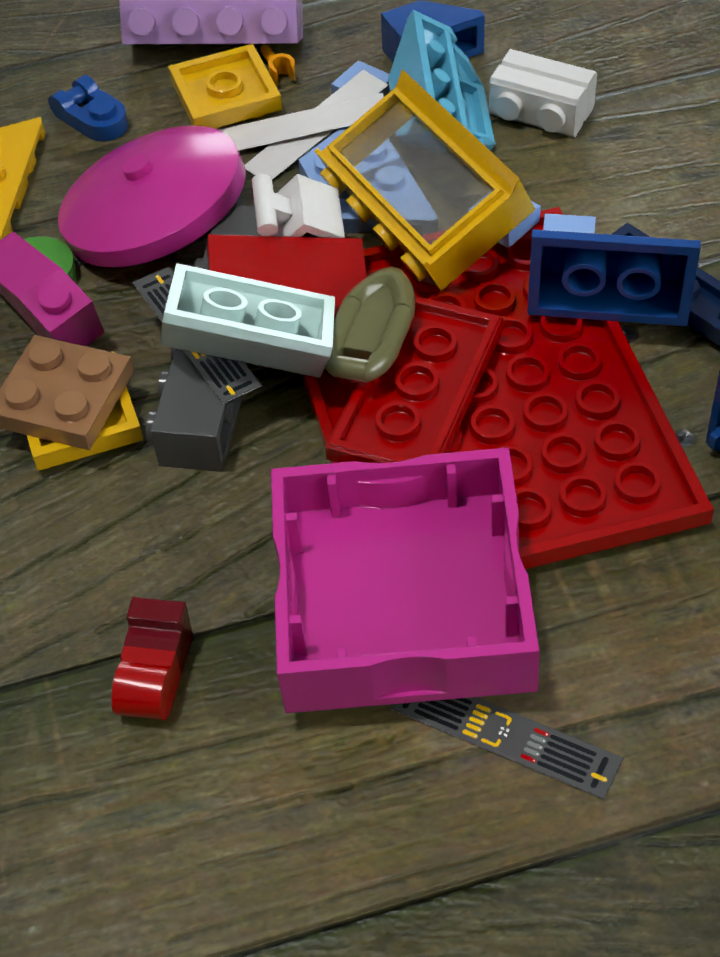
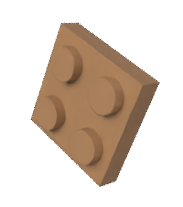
M34 335L0 388V429L90 450L134 373L131 357Z

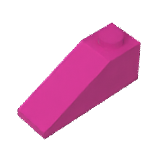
M14 231L0 240V293L39 336L87 346L105 333L92 300L61 267Z

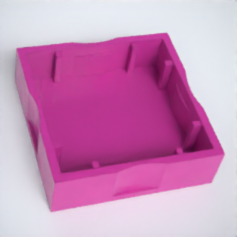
M509 448L430 454L392 463L352 461L271 469L273 540L280 571L279 583L275 594L277 677L285 713L538 692L540 651L529 578L519 555V511Z

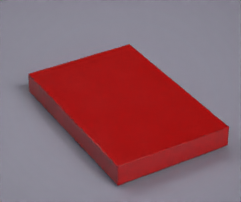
M208 234V270L335 297L334 318L344 297L360 281L367 277L362 238Z

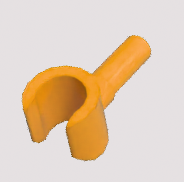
M262 45L260 52L268 62V71L275 85H279V74H286L291 78V81H295V61L293 57L285 53L275 54L269 45Z

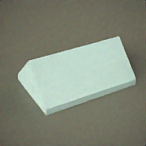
M176 263L163 316L160 345L320 378L325 369L324 365H327L333 348L335 297Z

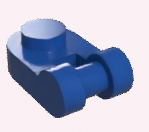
M83 75L73 81L70 90L66 92L59 90L48 98L49 106L57 118L92 140L104 142L121 137L129 126L125 106L119 100L99 89L95 81L88 75Z

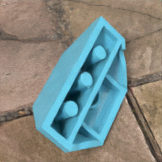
M412 10L408 16L388 77L390 91L396 87L401 70L403 69L491 151L495 146L484 86L468 57L455 44L457 37L452 28ZM416 117L396 133L398 138L412 147H421L435 154L452 153Z

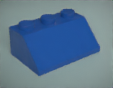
M532 229L527 315L687 326L701 241Z

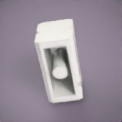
M510 49L503 58L501 65L496 68L490 78L489 113L505 120H514L539 127L548 132H557L576 137L583 126V122L586 121L594 107L597 73L593 70Z

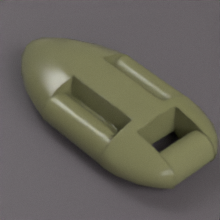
M396 267L380 269L360 281L344 297L334 318L331 356L327 365H324L331 376L367 383L387 372L397 359L415 314L413 287L401 269Z

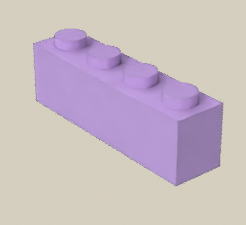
M119 0L122 44L298 43L303 38L302 0Z

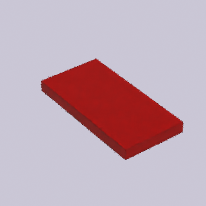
M415 296L414 318L397 359L387 372L377 379L367 383L357 382L325 445L326 459L338 463L352 461L392 463L423 455L448 453L503 331V317Z

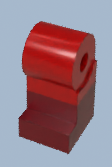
M132 597L127 613L129 628L120 656L121 662L116 669L112 685V710L115 715L166 720L171 712L193 639L186 602Z

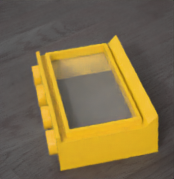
M403 69L393 90L322 151L319 148L314 150L326 167L319 173L329 186L337 188L339 195L344 191L350 195L345 201L364 224L371 218L375 221L377 225L372 228L374 233L391 252L399 247L405 253L400 257V260L419 282L427 276L440 291L536 210L519 177Z

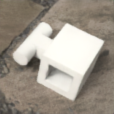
M258 174L252 178L258 234L262 236L345 238L337 188L296 174L278 193H274L272 177L270 175Z

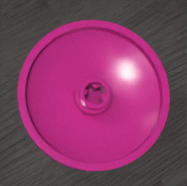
M179 126L146 134L106 154L75 181L65 195L59 209V230L72 253L82 261L92 265L125 267L156 260L194 242L222 220L236 203L243 189L246 173L244 162L233 140L225 133L214 128Z

